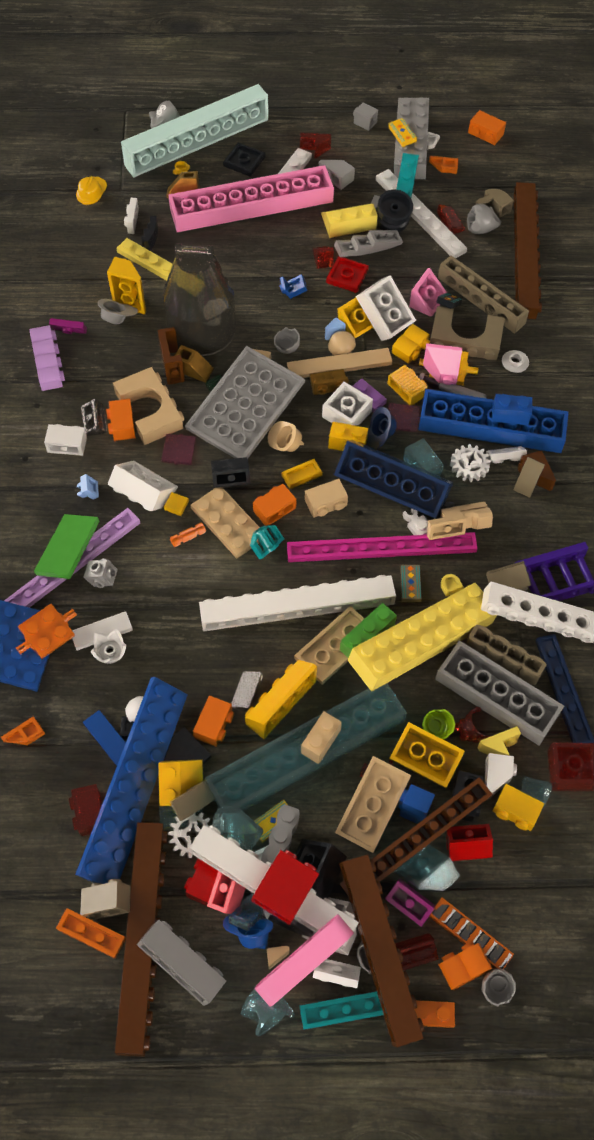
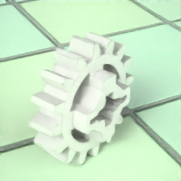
M471 444L468 445V448L462 445L460 450L455 449V454H452L450 462L452 472H457V478L462 476V481H465L466 478H469L470 482H472L473 478L479 481L480 476L484 478L486 473L489 472L491 460H488L489 454H483L484 449L478 450L477 445L474 448L471 447Z
M202 812L198 816H195L194 813L183 821H179L176 816L177 823H170V826L174 829L168 832V835L173 836V839L168 842L175 843L173 851L181 850L179 856L187 853L188 858H192L193 854L189 853V847L201 830L197 826V821L202 826L209 827L207 823L210 818L203 820ZM188 820L187 826L179 830L180 825ZM191 829L193 833H196V837H193L192 841L190 840V836H187L186 834L187 832L191 831ZM178 838L183 839L186 843L185 847L180 844Z

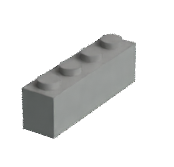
M157 920L136 945L203 1006L209 1004L226 982L222 977L223 973L218 968L205 962L206 958L200 952H194L189 947V943L185 938L176 936L172 932V927L167 922Z

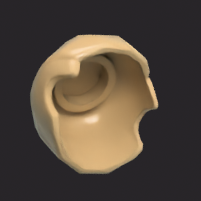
M347 331L335 332L328 343V349L333 355L352 353L356 346L355 338Z

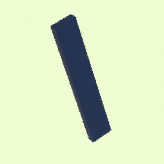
M552 634L536 638L535 642L540 656L547 664L545 669L556 700L564 705L561 714L574 749L593 746L594 737L556 635Z

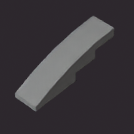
M369 230L367 235H353L351 240H336L334 247L339 257L359 256L401 245L403 240L397 230Z

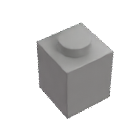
M362 103L353 112L354 124L369 131L377 123L378 109Z

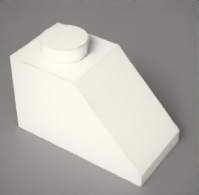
M488 754L485 762L484 784L493 795L501 790L505 784H508L513 776H516L517 764L514 763V756Z

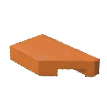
M429 156V162L440 172L457 174L458 158Z
M33 716L1 736L3 742L29 745L45 735V732Z

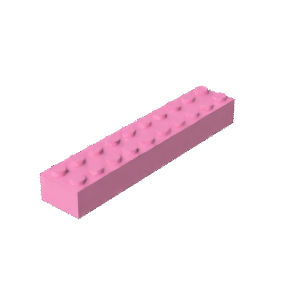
M324 165L169 194L168 196L176 231L182 232L333 203L334 187Z

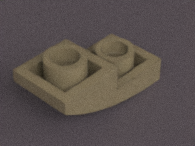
M527 457L513 490L530 498L545 464Z
M206 780L186 790L187 792L170 801L179 821H183L215 799Z

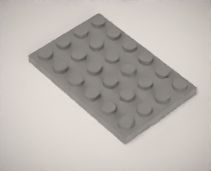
M246 346L186 423L185 428L233 458L247 457L248 459L303 386L305 379Z

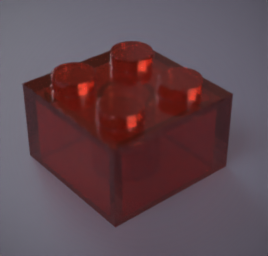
M552 743L547 751L551 791H593L594 743Z

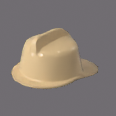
M279 421L271 427L268 433L269 446L276 450L293 452L299 445H304L301 441V432L291 423Z

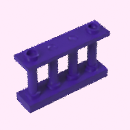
M586 542L515 562H525L531 581V586L528 587L532 594L562 601L585 593H594V578L584 560L588 550ZM577 561L586 580L585 583L576 585L566 564L567 562ZM559 566L569 586L568 588L558 589L549 567ZM538 570L542 572L551 593L540 594L531 575L532 572Z

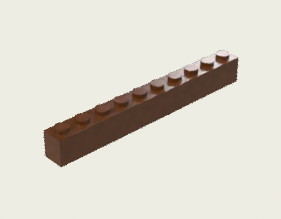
M516 182L513 194L515 301L529 310L527 319H536L537 314L541 313L542 302H539L541 299V289H539L541 276H538L541 264L538 263L540 251H537L540 244V239L537 238L539 235V226H537L539 214H536L539 203L536 202L538 190H536L535 183Z
M137 822L130 892V912L128 913L115 1054L118 1056L145 1057L146 1050H150L151 1036H147L148 1026H152L153 1011H149L150 1002H154L155 987H151L152 978H156L157 964H153L154 960L136 944L157 920L161 921V918H157L158 909H162L163 896L159 895L160 887L164 886V873H161L162 865L166 864V852H163L164 843L167 844L168 830H165L163 823Z

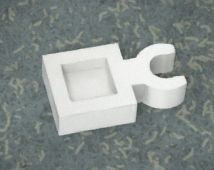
M412 508L411 513L413 515H408L404 511L403 518L409 522L407 527L412 534L427 535L428 520L424 515L418 517L417 510Z

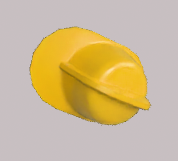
M93 176L81 179L76 193L77 200L85 205L98 202L107 188L106 181L100 177Z

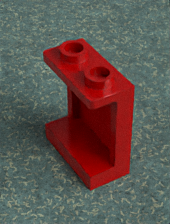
M280 850L252 896L251 901L290 925L319 873L316 872V868L307 862L303 864L296 860L297 856L292 852Z

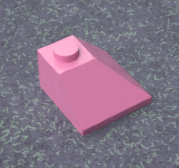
M426 343L423 366L438 383L456 385L462 348Z

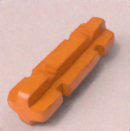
M198 523L194 528L190 527L180 532L178 536L177 534L171 536V544L176 547L181 545V542L185 543L197 537V534L205 533V526L203 523Z

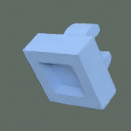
M87 474L81 476V482L77 484L81 492H78L77 495L81 498L88 496L93 500L98 498V481Z

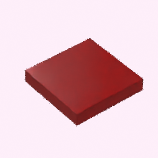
M338 256L326 278V283L357 293L369 270V265Z

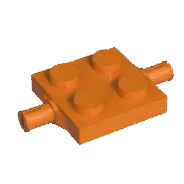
M49 604L18 626L24 635L25 642L16 647V650L21 655L31 648L36 651L41 659L45 658L75 637V634L68 625V621L77 616L76 612L71 609L62 615L57 612L52 604Z

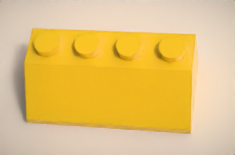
M297 660L294 665L290 664L285 670V675L281 679L277 678L272 684V689L268 693H263L258 700L259 703L255 707L249 708L246 712V725L261 738L265 739L316 683L317 666L301 660Z

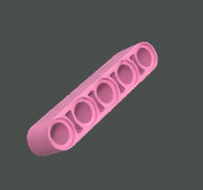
M337 914L264 977L254 989L271 1007L341 947L354 932Z

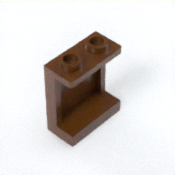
M175 327L158 330V337L167 384L185 382L181 355L170 356V353L178 351Z

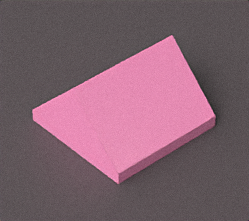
M427 268L412 289L409 307L428 316H433L437 306H440L436 302L438 296L447 293V291L430 268Z

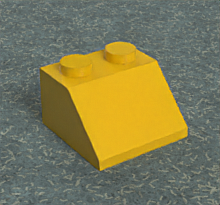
M203 760L160 761L158 763L160 806H172L171 800L203 781Z

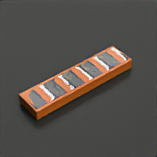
M443 897L429 915L431 919L464 945L472 941L474 945L479 943L494 969H504L514 953Z

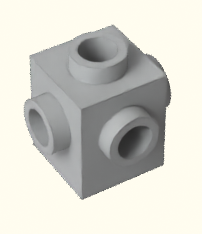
M108 559L88 561L83 578L94 587L113 586L118 569Z

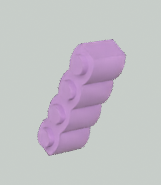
M50 325L29 329L41 390L45 391L63 387L62 381H65L63 370L60 371L59 369L62 367L61 358L57 357V354H60L58 344H54V341L57 340L55 330H51Z

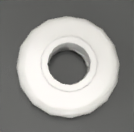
M512 350L503 355L502 364L510 372L521 373L528 368L529 359L523 352ZM512 359H517L520 362H513Z

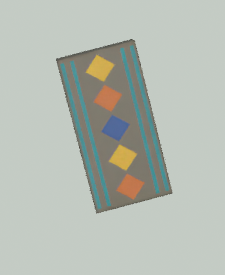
M401 565L402 602H421L420 565Z

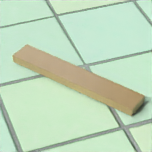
M389 348L287 362V369L306 378L310 377V374L344 369L345 372L389 366L392 365V358Z

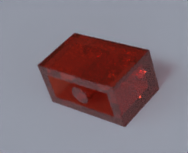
M97 784L71 790L72 797L69 798L71 810H75L76 816L72 818L74 830H78L81 836L91 834L102 806Z

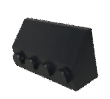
M302 839L295 853L297 856L296 860L303 864L307 862L316 868V872L319 875L312 889L317 892L316 896L319 898L328 899L341 871L339 864L344 862L347 856L333 844ZM270 914L268 920L297 934L311 937L314 932L295 919L288 925L274 915Z

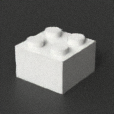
M343 382L323 404L322 418L331 423L338 422L360 426L372 412L373 399Z

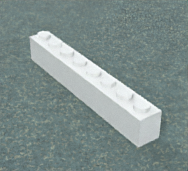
M204 825L189 847V853L252 893H255L272 863L268 861L266 863L258 859L259 856L252 850H243L239 847L240 844L233 838L229 837L226 839L220 835L221 832L214 826L210 825L207 827ZM312 888L294 917L296 921L315 933L337 914L353 932L359 923L354 920L356 917L346 910L342 912L335 908L336 904L327 898L321 899L316 896L317 892ZM348 939L341 947H339V948H340V949L345 948V946L347 945L349 939Z

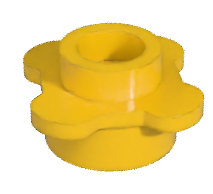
M185 161L176 162L173 174L180 175L181 172H188L190 165Z

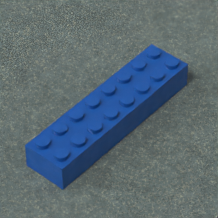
M425 389L418 428L420 431L522 446L555 453L562 452L566 441L568 411L532 406V414L528 425L492 422V406L494 402L492 399Z

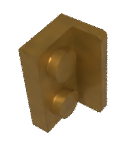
M344 369L310 374L313 395L335 392L343 382L347 384L349 382Z

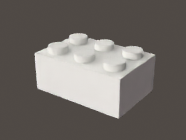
M391 275L379 280L355 296L381 341L392 338L416 321Z

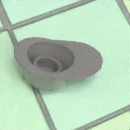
M100 299L97 303L101 308V318L112 324H120L125 320L126 316H133L138 313L137 308L110 299Z

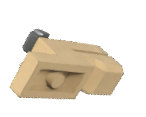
M446 502L444 508L441 509L440 518L428 520L427 537L429 540L464 535L468 528L477 530L492 527L493 519L492 511L485 502L454 506L455 503Z

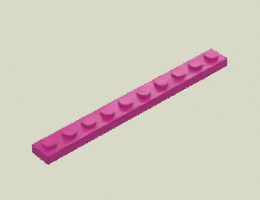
M475 532L429 540L427 535L287 542L288 562L477 552L478 549Z

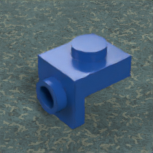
M302 274L288 281L283 276L280 277V290L289 299L308 291Z

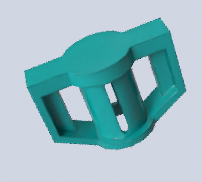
M265 525L252 534L250 547L257 557L262 559L275 550L284 540V537L276 525ZM267 529L270 530V532L272 533V535H273L274 538L276 539L275 541L273 540V538L271 537V535L269 534V532L267 531ZM257 539H258V541L260 542V544L262 545V547L264 548L263 551H262V549L260 548V546L258 545V543L256 542Z

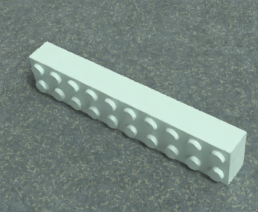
M257 84L121 141L125 167L134 178L267 121L268 94Z

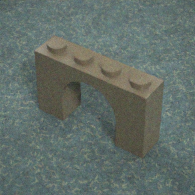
M437 306L430 344L460 347L463 352H469L468 356L497 361L505 321L504 317L488 315L484 333L477 338L467 339L458 336L452 329L451 322L454 309Z

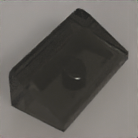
M93 399L82 405L83 427L85 428L86 436L107 433L103 404Z
M243 671L231 703L232 708L247 712L252 707L263 678L261 672Z

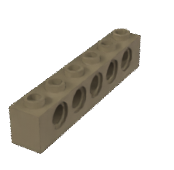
M450 256L440 264L438 279L488 315L504 317V326L514 334L526 324L529 310L456 258Z

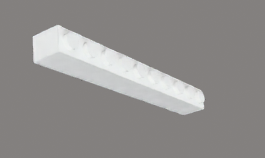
M379 575L369 579L342 580L333 584L322 583L311 587L306 585L297 589L284 588L275 592L264 591L260 594L248 593L239 597L227 596L217 600L206 599L203 602H199L203 631L344 612L349 606L359 610L378 607L382 602L386 606L394 605L396 594L392 576Z

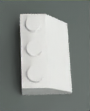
M135 461L115 465L108 485L113 487L115 492L128 496L129 500L140 503L148 511L162 508L171 492L174 493L178 488L177 485Z

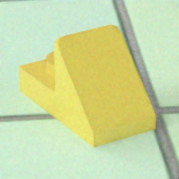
M518 726L481 740L477 748L480 752L487 755L493 753L510 756L506 747L516 744L521 732Z

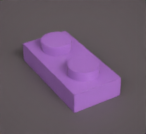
M362 378L352 386L373 399V413L387 402L383 395Z

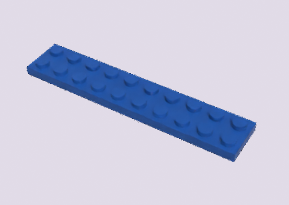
M152 677L149 681L75 874L93 883L105 884L110 879L121 878L136 837L137 822H141L159 774L158 763L164 761L188 695L156 677Z

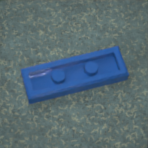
M98 710L83 721V724L117 766L126 743L101 711Z

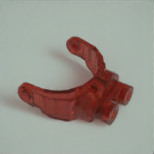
M475 707L465 718L455 723V729L460 731L462 741L467 740L479 743L481 740L491 737L481 734L472 723V714L482 710L481 707Z

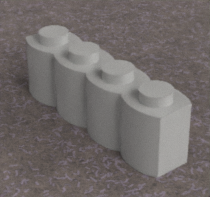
M285 804L280 808L277 814L276 825L271 830L269 836V845L263 851L262 862L266 863L268 861L273 863L280 850L284 852L286 850L289 851L292 835L297 830L299 823V809Z

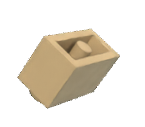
M336 479L305 490V502L313 518L317 516H325L328 512L343 509L347 506L348 495L340 479Z
M323 711L302 743L301 754L319 764L340 733L342 722Z

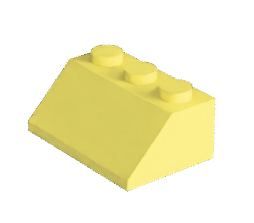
M374 204L321 212L329 238L376 230L378 215Z

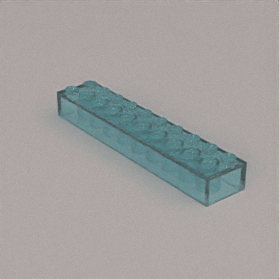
M388 683L372 692L368 688L326 711V713L340 720L342 724L340 733L319 764L301 754V745L321 715L205 777L215 798L214 800L225 820L227 821L405 722L407 712Z

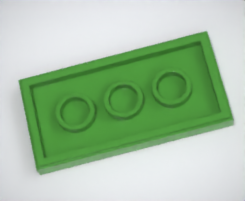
M64 514L34 570L37 576L71 579L100 522L98 517Z

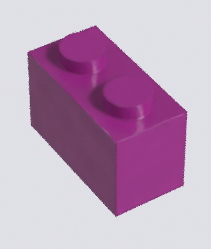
M400 878L385 898L421 927L435 908L433 903Z

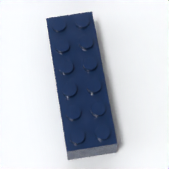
M354 440L346 442L334 473L339 478L435 519L440 516L441 509H443L453 485L452 481Z

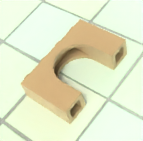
M152 367L113 382L115 394L119 400L130 399L133 402L141 398H152L161 404L156 413L135 422L137 433L144 445L182 430V421H184L182 412L176 409L175 400L169 397L166 385H162L159 373H155Z

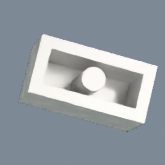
M49 424L44 441L47 453L83 456L87 440L85 428Z

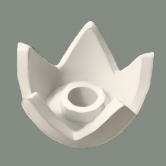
M118 629L112 631L109 635L96 632L94 635V648L91 650L92 655L100 662L106 664L115 663L120 660L125 653L126 644L123 642L122 635ZM108 649H113L111 653H107Z

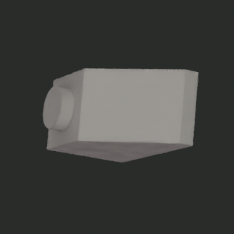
M344 160L319 161V166H326L332 184L340 190L354 181L355 168Z

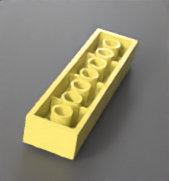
M473 583L354 647L348 661L372 692L452 647L459 640L462 641L468 638L476 625L484 627L491 625L497 615H490L481 610L484 592L476 583Z

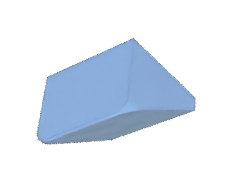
M334 318L325 327V339L329 340L335 332L345 331L346 324L338 318Z

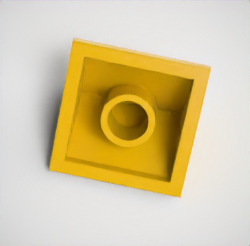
M356 297L337 308L338 319L346 324L345 331L351 333L354 338L373 328Z

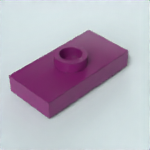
M54 318L49 320V325L53 330H59L66 334H72V332L87 333V327L83 322Z

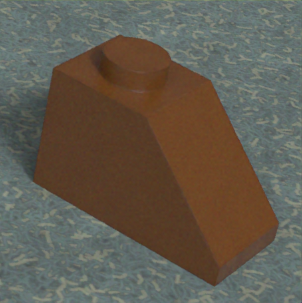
M543 451L522 455L518 464L519 473H521L527 457L544 463V469L536 485L549 491L553 490L556 479Z

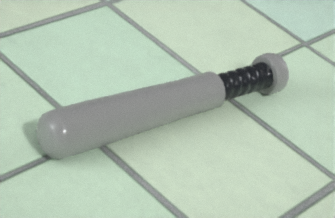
M421 373L419 376L420 380H424L427 384L449 393L480 398L487 397L484 393L459 385L438 383L436 379L425 376V373Z

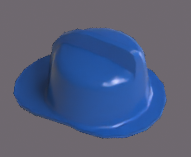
M238 912V915H228L223 920V927L226 931L237 935L243 947L265 949L267 948L269 932L273 929V923L268 919L249 913Z

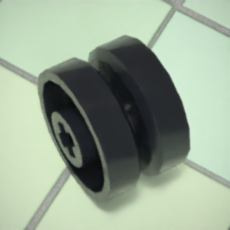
M393 189L387 190L380 196L376 208L378 215L377 225L382 230H397L398 233L406 229L413 212V202L407 193Z

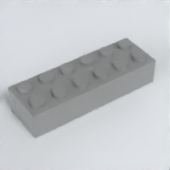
M398 98L397 120L400 118L405 120L417 137V142L402 147L396 139L394 175L397 178L399 177L403 153L419 155L415 179H426L429 98Z
M460 640L439 668L435 679L510 728L518 726L521 735L540 746L564 708V705Z

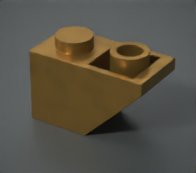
M198 171L181 172L168 187L167 198H169V194L200 189Z
M181 345L175 356L181 355L184 375L206 383L214 368L197 351Z

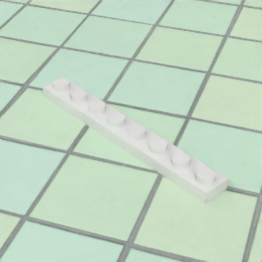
M389 169L376 175V181L386 191L397 188L398 178ZM412 193L413 212L411 217L450 256L457 258L465 254L467 247Z

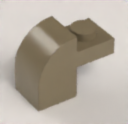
M500 189L485 190L484 197L479 198L476 204H485L488 207H492L495 214L500 218L511 212L514 200Z

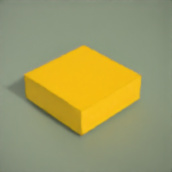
M171 492L164 505V510L182 516L189 499Z

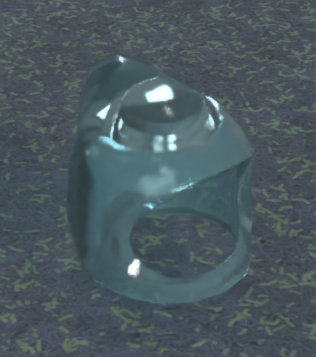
M255 989L248 995L241 1010L242 1016L258 1023L255 1031L256 1036L264 1035L280 1022L285 1015H288L290 1018H293L295 1015L283 997L269 1007Z

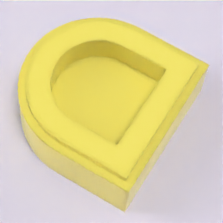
M447 574L441 580V589L446 597L464 588L460 579L454 574Z

